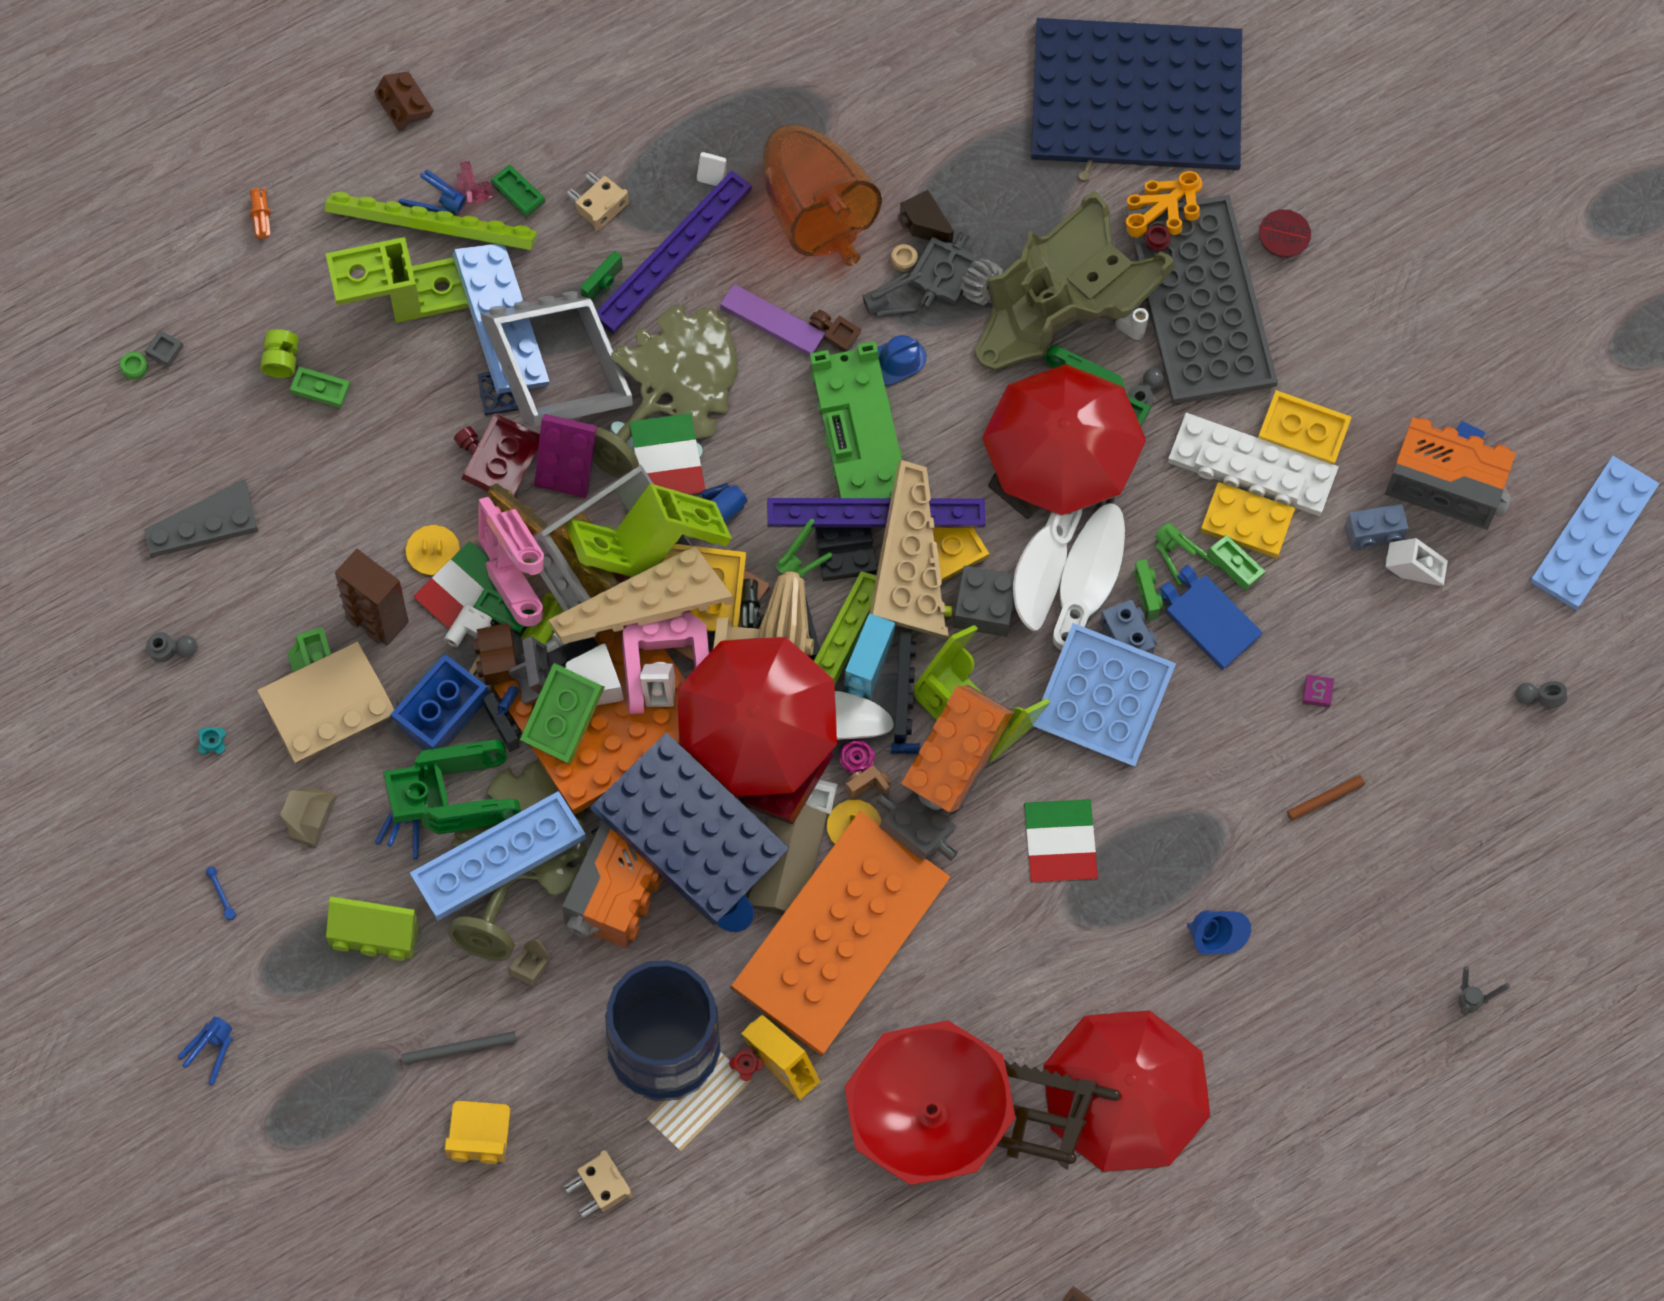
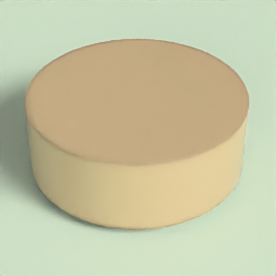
M907 244L896 246L891 253L892 266L901 272H908L915 268L918 258L917 251Z

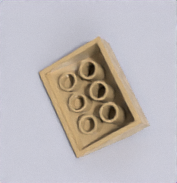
M358 641L257 690L294 765L392 718L390 714L394 711L382 684Z

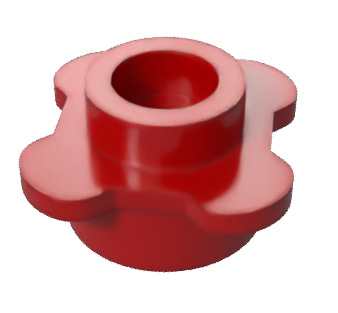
M743 1047L735 1058L730 1059L729 1066L731 1069L737 1070L741 1080L749 1081L754 1072L763 1068L764 1063L762 1059L757 1058L753 1054L752 1048ZM748 1061L749 1065L744 1066V1062Z

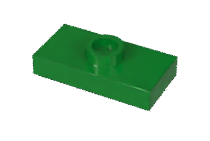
M510 164L490 180L491 185L525 218L546 202L545 197Z
M616 251L612 252L580 286L582 296L593 301L603 289L607 290L612 285L614 277L623 268L622 256Z
M485 586L473 607L490 616L498 625L509 623L511 631L521 636L526 626L519 624L515 620L498 591ZM527 609L522 611L524 614H534V610Z

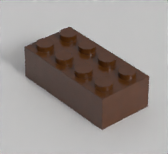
M356 548L335 572L338 583L337 587L340 591L339 596L342 599V607L346 614L345 618L355 627L360 625L366 629V634L377 643L381 641L388 646L409 623L400 580Z

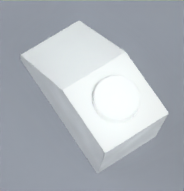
M1417 538L1389 543L1388 555L1386 557L1387 569L1403 579L1438 586L1444 585L1448 560Z
M665 662L645 664L640 674V681L646 707H674L675 673L673 664Z

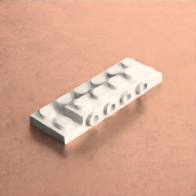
M1189 413L1185 414L1168 458V463L1198 473L1204 479H1215L1229 486L1241 488L1250 493L1317 516L1322 514L1339 467Z

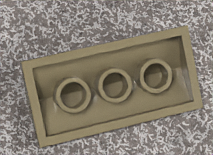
M804 805L794 824L769 816L766 827L789 849L751 888L748 899L754 909L781 915L786 912L813 875L827 813Z

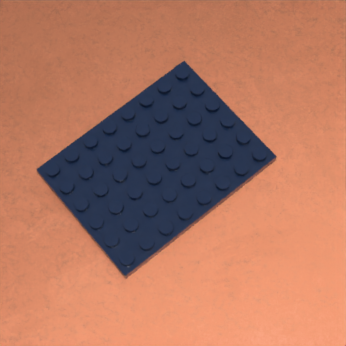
M1037 18L1031 159L1087 162L1090 160L1093 161L1092 163L1240 170L1242 29Z

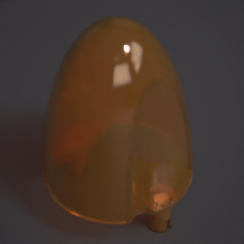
M784 124L775 128L768 136L764 145L762 157L763 176L770 204L791 246L796 252L805 256H822L838 251L846 266H853L850 258L857 264L861 256L851 243L856 240L858 233L869 229L879 214L882 196L878 187L848 152L821 132L800 124Z

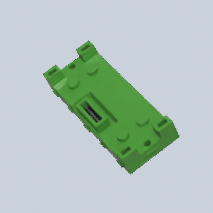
M876 341L857 344V350L829 355L828 350L810 353L812 382L815 383L819 401L818 409L822 415L826 433L824 437L827 448L830 451L833 464L832 472L834 478H836L840 498H891L897 464L902 460V453L896 437L890 411L891 405L885 389Z

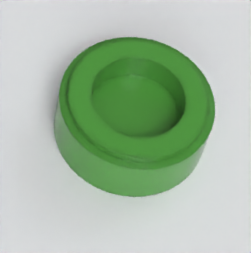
M129 352L121 358L120 369L123 376L127 379L138 380L147 373L148 364L141 353Z

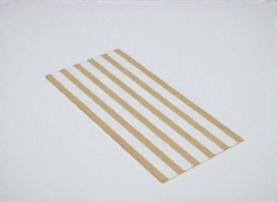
M720 1053L713 1073L698 1091L679 1100L664 1101L647 1118L680 1151L751 1082V1080H741L740 1074L736 1069L730 1068V1060L722 1053Z

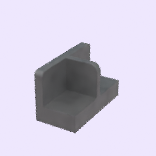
M532 636L522 640L524 653L516 657L517 666L509 669V675L521 683L522 702L526 705L537 701L550 672L547 646Z

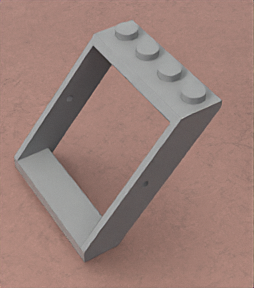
M577 291L563 293V297L559 298L544 296L538 298L539 302L519 301L514 303V307L494 306L489 308V312L481 313L482 322L524 422L533 426H539L544 414L572 419L633 405L630 389L619 364L614 363L611 358L613 349L590 298L579 295ZM577 308L612 392L536 408L501 323Z
M642 465L619 477L533 535L544 553V568L539 574L564 612L590 599V596L549 533L614 489L627 510L630 511L650 483L653 484ZM683 534L676 542V544L693 546L689 538ZM530 558V560L532 561V563L536 562L535 559H531V558Z

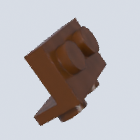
M409 71L384 75L375 90L377 99L398 131L404 130L409 121L430 118L434 111Z

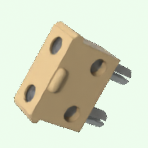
M588 172L585 179L593 186L582 196L573 189H569L566 195L575 202L577 213L591 223L595 231H598L629 204L628 192L626 189L622 190L605 175L599 179L593 173Z
M605 1150L601 1151L600 1156L577 1169L580 1175L564 1185V1189L570 1194L586 1184L593 1195L594 1200L579 1209V1213L583 1218L599 1208L604 1213L622 1200L633 1197L632 1191ZM590 1171H596L593 1176H588ZM605 1195H611L609 1200H603Z

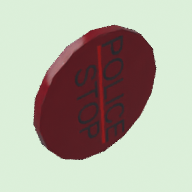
M1280 209L1270 212L1263 218L1259 226V239L1262 246L1269 253L1278 257L1291 258L1300 255L1307 249L1311 240V228L1301 214L1292 210Z

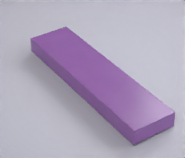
M736 284L732 286L720 304V308L808 356H810V353L817 351L826 334Z

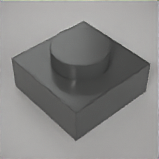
M159 330L145 350L146 356L170 367L184 346L178 339Z

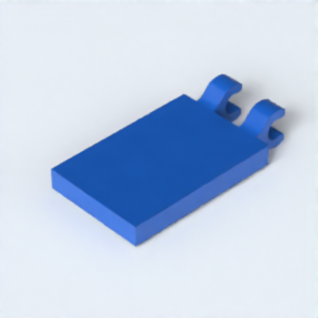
M1187 564L1179 571L1180 574L1177 578L1189 588L1188 591L1180 597L1170 582H1167L1160 588L1162 600L1170 606L1165 613L1223 671L1260 638L1263 632L1206 575L1199 579L1195 571Z

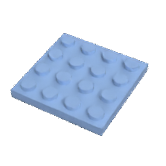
M1072 623L1042 700L1047 698L1050 704L1033 724V727L1135 767L1176 663Z

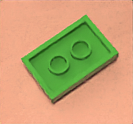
M553 663L520 740L566 763H572L605 686L557 663Z

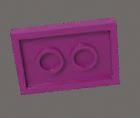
M544 414L541 422L534 486L586 498L590 487L597 426Z

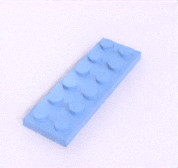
M492 244L455 249L452 255L496 393L511 392L481 319V313L489 312L491 307L505 306L509 308L514 307L515 302L523 301L506 246ZM529 318L501 323L527 388L547 387L550 381Z
M1612 456L1532 577L1530 583L1577 611L1660 483Z
M558 791L410 872V875L435 918L439 921L586 840L587 837Z

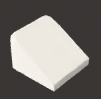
M701 152L697 181L717 186L725 178L727 159Z
M819 780L805 805L831 814L838 784Z

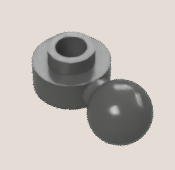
M1155 368L1148 369L1143 375L1144 384L1132 387L1127 395L1134 399L1137 395H1143L1145 399L1140 402L1152 408L1154 401L1152 390L1158 389L1163 385V373Z
M163 632L153 634L146 643L148 654L157 662H165L171 659L175 652L182 657H191L198 648L196 640L191 636H182L177 641H173L168 634ZM163 642L160 648H155L158 643Z
M1556 681L1544 683L1540 688H1536L1533 684L1526 682L1517 687L1516 698L1522 704H1531L1536 699H1539L1542 705L1549 708H1557L1566 703L1567 688L1563 683Z

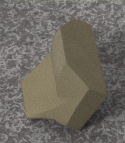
M313 787L303 790L291 789L279 816L288 828L289 838L316 848L337 799L336 794Z

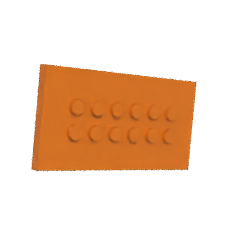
M859 811L733 982L730 989L822 1056L951 877L926 858L923 861L880 828L877 822Z

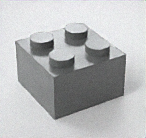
M964 565L953 628L965 630L975 625L978 628L976 632L1007 637L1014 602V574Z

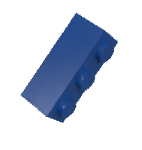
M444 654L390 716L411 740L423 750L446 747L484 705L482 697L489 694L488 687Z

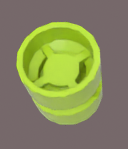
M281 329L267 331L263 344L265 352H263L261 357V372L274 378L292 377L296 369L297 360L295 356L298 354L299 336L291 331Z

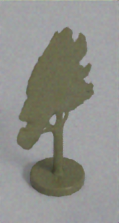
M684 305L672 306L657 319V323L663 331L661 335H649L645 328L638 329L636 341L641 345L640 347L627 348L625 344L616 347V351L611 353L614 363L620 364L626 372L642 384L641 394L643 400L639 408L616 435L603 428H597L593 462L602 470L619 478L639 466L637 456L626 444L632 437L629 422L647 419L655 412L662 411L671 416L691 413L696 439L711 437L715 434L717 420L708 418L707 414L709 412L720 414L728 412L727 398L729 393L727 389L734 385V378L738 374L737 356L735 354L736 347L732 343V336L729 332L728 318L726 316L720 317L714 309L709 307L700 308L696 314L687 317L684 312ZM651 386L653 390L649 394L647 393L648 388ZM664 393H669L673 397V402L669 404L656 403Z
M539 760L527 764L524 767V773L518 778L514 777L510 768L498 773L487 789V794L495 798V800H519L521 811L558 792ZM584 810L574 815L582 829L585 825L583 823L585 817ZM494 826L455 832V838L451 840V844L457 847ZM583 842L493 890L481 919L474 917H458L453 919L448 930L450 939L458 947L480 958L495 961L509 959L515 943L505 930L493 924L508 888L518 879H535L551 895L562 894L570 890L579 867L569 868L567 864L572 860L582 859L586 856L587 851Z

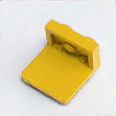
M454 1102L449 1138H446L445 1143L447 1158H451V1160L456 1162L479 1160L484 1164L505 1162L510 1107L506 1104Z

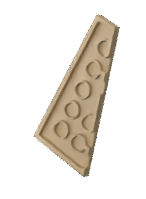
M901 460L897 464L870 614L892 621L895 625L945 639L949 635L948 627H945L944 621L945 604L941 598L940 585L942 581L937 543L934 542L933 536L934 520L930 513L929 501L931 497L927 467Z
M693 546L549 619V623L562 644L595 637L599 631L613 628V631L616 632L624 630L623 626L637 622L639 626L682 616L684 611L699 608V611L709 610V605L722 602H724L725 606L734 604L731 593L697 547Z

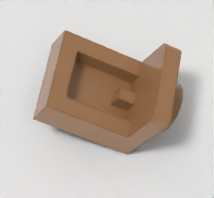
M874 765L863 773L861 771L854 773L847 780L846 794L851 800H855L874 786L881 795L885 793L886 796H889L890 780L883 771L878 772Z

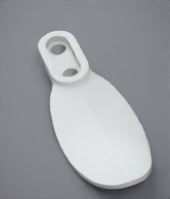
M1106 504L1092 515L1078 535L1067 557L1060 584L1062 610L1053 633V643L1061 651L1065 643L1062 638L1068 636L1072 623L1085 627L1088 619L1107 600L1118 577L1124 550L1125 525L1121 509L1115 504ZM1075 614L1079 618L1073 619L1070 617V615Z
M1082 509L1062 516L1051 512L1046 526L1033 536L1018 561L1013 579L1014 604L1022 622L1032 631H1036L1042 626L1057 593L1066 563L1067 543L1075 532L1082 515Z
M835 691L837 740L877 737L892 731L894 727L893 719L882 707L854 694Z

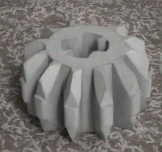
M983 258L978 262L974 261L972 267L967 268L966 275L962 277L964 282L960 288L963 290V295L968 300L983 306L987 302L992 303L987 279L995 275H1001L1003 269L996 263Z

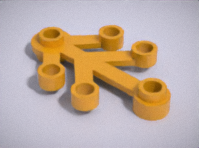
M1186 171L1181 173L1179 179L1175 181L1157 182L1150 180L1144 185V196L1130 195L1127 198V208L1129 211L1142 209L1146 205H1155L1144 215L1135 213L1127 217L1126 230L1130 236L1134 238L1142 237L1147 231V225L1167 209L1168 220L1166 222V229L1170 235L1180 234L1182 232V221L1179 219L1178 200L1184 195L1187 204L1184 207L1185 219L1189 221L1197 220L1200 217V207L1196 204V193L1203 186L1200 176L1196 172ZM1160 191H1172L1170 194H1160Z

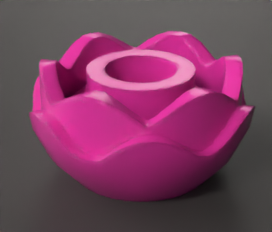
M859 740L846 743L841 750L839 758L842 767L847 772L854 774L858 771L863 773L872 767L875 754L869 745ZM858 756L860 759L855 760L854 757Z

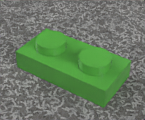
M299 366L290 387V393L342 409L351 385L350 381Z
M1228 535L1210 547L1207 555L1245 591L1260 580L1266 572Z
M1147 559L1136 561L1133 572L1146 620H1154L1158 618L1159 611L1163 608L1160 592H1155L1156 576L1154 569L1149 568Z

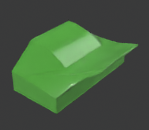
M323 627L296 635V642L287 653L293 672L331 655Z

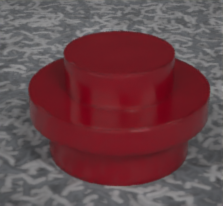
M1161 225L1150 227L1144 236L1146 246L1153 251L1165 250L1171 241L1170 233Z

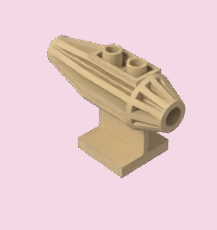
M784 572L783 575L777 577L759 629L732 627L729 618H717L713 649L720 641L786 637L807 656L813 655L814 639H810L804 579L800 578V575L795 572Z

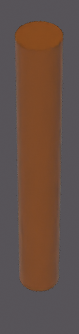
M1359 775L1288 810L1287 815L1293 821L1364 786L1365 782L1362 776Z

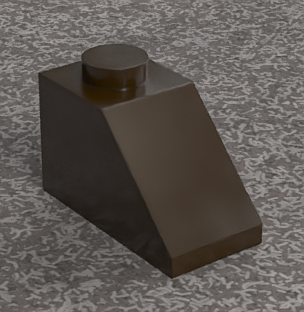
M929 190L900 203L899 222L904 229L908 228L912 236L929 241L934 237L945 243H953L954 230Z

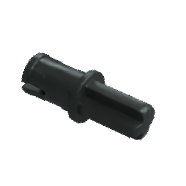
M751 578L743 579L740 606L741 627L757 629L758 609L760 608L758 581L753 579L751 586Z

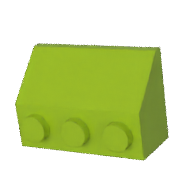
M330 896L326 939L329 946H332L334 950L348 952L349 949L360 950L361 954L367 956H376L377 953L385 954L390 959L403 961L405 958L413 959L419 930L415 910Z

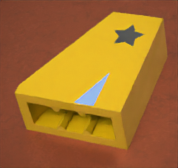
M761 1015L754 1022H751L741 1033L747 1046L752 1048L753 1053L763 1060L764 1065L799 1101L821 1082L806 1051L765 1016Z

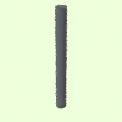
M515 1031L402 1053L403 1064L406 1065L516 1043L517 1040Z

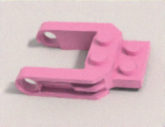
M489 497L479 499L478 541L490 560L485 562L488 576L515 620L523 626H535L542 620L543 606L522 572L529 573V575L540 573L544 568V553L516 509L501 513L500 508L494 506ZM531 558L535 559L536 562L526 563L523 560ZM530 609L534 610L535 613L524 614L522 611Z
M690 610L684 611L682 616L641 626L638 625V622L629 624L623 630L622 649L629 714L644 713L639 649L681 648L691 645L694 669L709 654L706 624L690 613Z

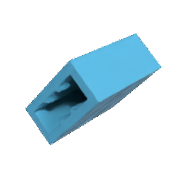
M869 613L845 670L844 691L870 700L893 645L894 622Z

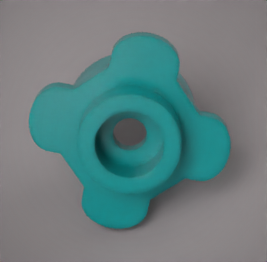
M208 727L199 730L200 744L197 747L199 753L203 755L208 752L222 754L225 751L223 738L226 736V732L223 728ZM214 739V742L210 743L209 740Z

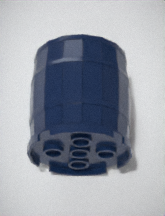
M664 960L645 962L627 971L613 987L607 1004L605 1025L608 1061L618 1081L625 1087L630 1088L634 1093L643 1095L644 1098L653 1101L679 1100L698 1091L713 1073L721 1053L718 1008L706 981L689 966Z

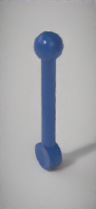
M208 867L206 875L211 877L225 909L224 916L227 920H233L236 917V912L228 904L216 877L217 870L214 867Z

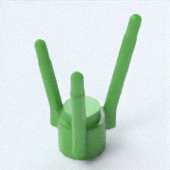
M810 519L786 554L775 565L782 574L784 572H795L802 578L805 573L832 557V553H827L802 569L800 568L803 562L795 554L814 530V527H811L814 519Z
M1171 523L1165 524L1156 532L1155 538L1159 543L1155 547L1161 552L1178 586H1182L1183 583L1177 578L1179 574L1167 549L1174 551L1181 546L1192 556L1197 553L1213 566L1219 567L1205 551L1185 537Z

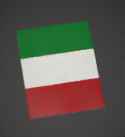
M691 413L629 422L635 455L639 465H642L654 485L685 494L701 493L702 490H706Z
M469 541L413 597L450 630L464 605L473 607L485 586L497 591L488 576L485 562L490 561L489 557Z
M1091 799L1024 803L1031 882L1098 879Z

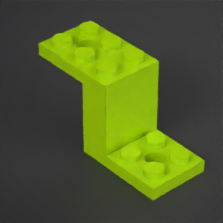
M405 237L325 253L337 306L389 295L396 323L469 308L454 258L412 266ZM356 269H361L365 272V275L359 279L350 276L352 271ZM440 282H446L450 285L445 291H438L435 289V286Z
M651 483L616 530L573 518L565 525L580 563L588 567L601 568L611 573L627 575L630 578L660 564L682 534L688 538L694 537L710 544L727 546L732 540L716 502Z

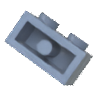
M1402 504L1349 512L1345 523L1351 550L1366 549L1377 545L1389 544L1390 542L1402 541L1405 539L1409 529Z
M1132 599L1102 611L1100 623L1108 637L1148 653H1154L1155 646L1157 645L1156 638L1151 630H1147L1144 624V614L1139 606H1135Z

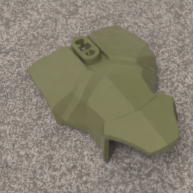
M1093 191L1082 199L1081 205L1046 236L1038 237L1032 231H1029L1028 241L1023 248L1021 258L1015 261L1001 275H995L987 279L992 302V314L980 341L974 349L977 358L982 366L992 370H999L1044 357L1051 344L1052 336L1078 320L1085 325L1097 317L1114 320L1126 317L1174 270V261L1169 255L1161 251L1153 258L1130 261L1113 246L1108 205L1097 192Z

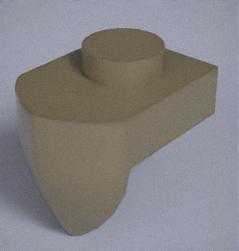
M539 939L528 941L509 967L510 976L532 987L549 966L548 952Z

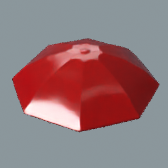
M1067 364L1007 385L982 436L983 443L1003 491L1061 516L1120 495L1146 443L1145 436L1124 387Z
M786 637L720 641L677 689L680 746L734 797L794 793L837 745L834 679Z
M1150 1010L1084 1016L1043 1065L1044 1070L1046 1069L1051 1075L1054 1072H1057L1061 1077L1067 1074L1072 1080H1090L1097 1082V1087L1103 1086L1120 1092L1121 1097L1117 1101L1100 1098L1097 1095L1093 1096L1084 1119L1087 1123L1083 1127L1075 1149L1102 1172L1170 1166L1210 1117L1202 1051ZM1045 1085L1048 1113L1068 1117L1075 1092ZM1050 1125V1129L1063 1139L1065 1129Z
M949 1020L883 1033L844 1086L855 1150L909 1185L978 1172L1015 1120L1003 1054Z

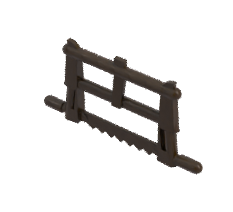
M1004 1059L1008 1077L1075 1092L1068 1117L1013 1104L1016 1121L1012 1137L1003 1136L997 1146L1008 1149L1007 1157L1018 1159L1019 1152L1058 1161L1061 1167L1068 1170L1069 1164H1074L1077 1160L1074 1151L1083 1127L1087 1123L1084 1119L1093 1096L1097 1095L1100 1098L1117 1101L1121 1097L1120 1092L1103 1086L1097 1087L1098 1083L1094 1081L1072 1080L1067 1074L1061 1077L1057 1072L1051 1075L1046 1069L1040 1072L1036 1066L1030 1069L1026 1064L1022 1067L1016 1062L1010 1065ZM1027 1120L1065 1129L1060 1150L1023 1141Z

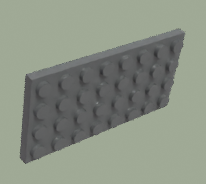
M1230 195L1196 200V204L1200 207V217L1194 221H1189L1184 217L1186 202L1178 203L1179 219L1182 221V232L1178 235H1171L1169 246L1161 251L1173 259L1175 268L1146 298L1172 404L1277 387L1278 380ZM1151 208L1127 211L1126 218L1135 213L1144 215ZM1168 209L1147 225V230L1155 225H1161L1166 228ZM1145 234L1139 238L1131 236L1137 261L1153 258L1160 252L1153 251L1146 246L1144 242Z

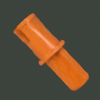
M254 188L250 191L252 205L250 217L253 219L255 236L263 240L270 237L269 217L271 216V211L267 205L266 189L261 188L260 194L259 188Z

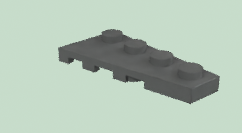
M244 479L144 529L151 558L258 532L246 480Z

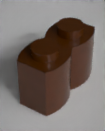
M510 624L477 629L478 638H473L475 654H480L481 661H476L479 678L484 677L486 685L516 680L509 675V669L517 666Z

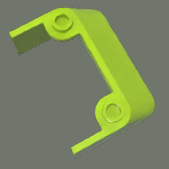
M975 625L950 636L914 685L915 698L936 720L944 711L956 686L970 685L980 691L968 678L973 672L975 664L972 655L964 648L978 630ZM1047 698L1026 709L1021 707L1011 709L1016 714L988 763L998 758L1029 731L1050 704Z

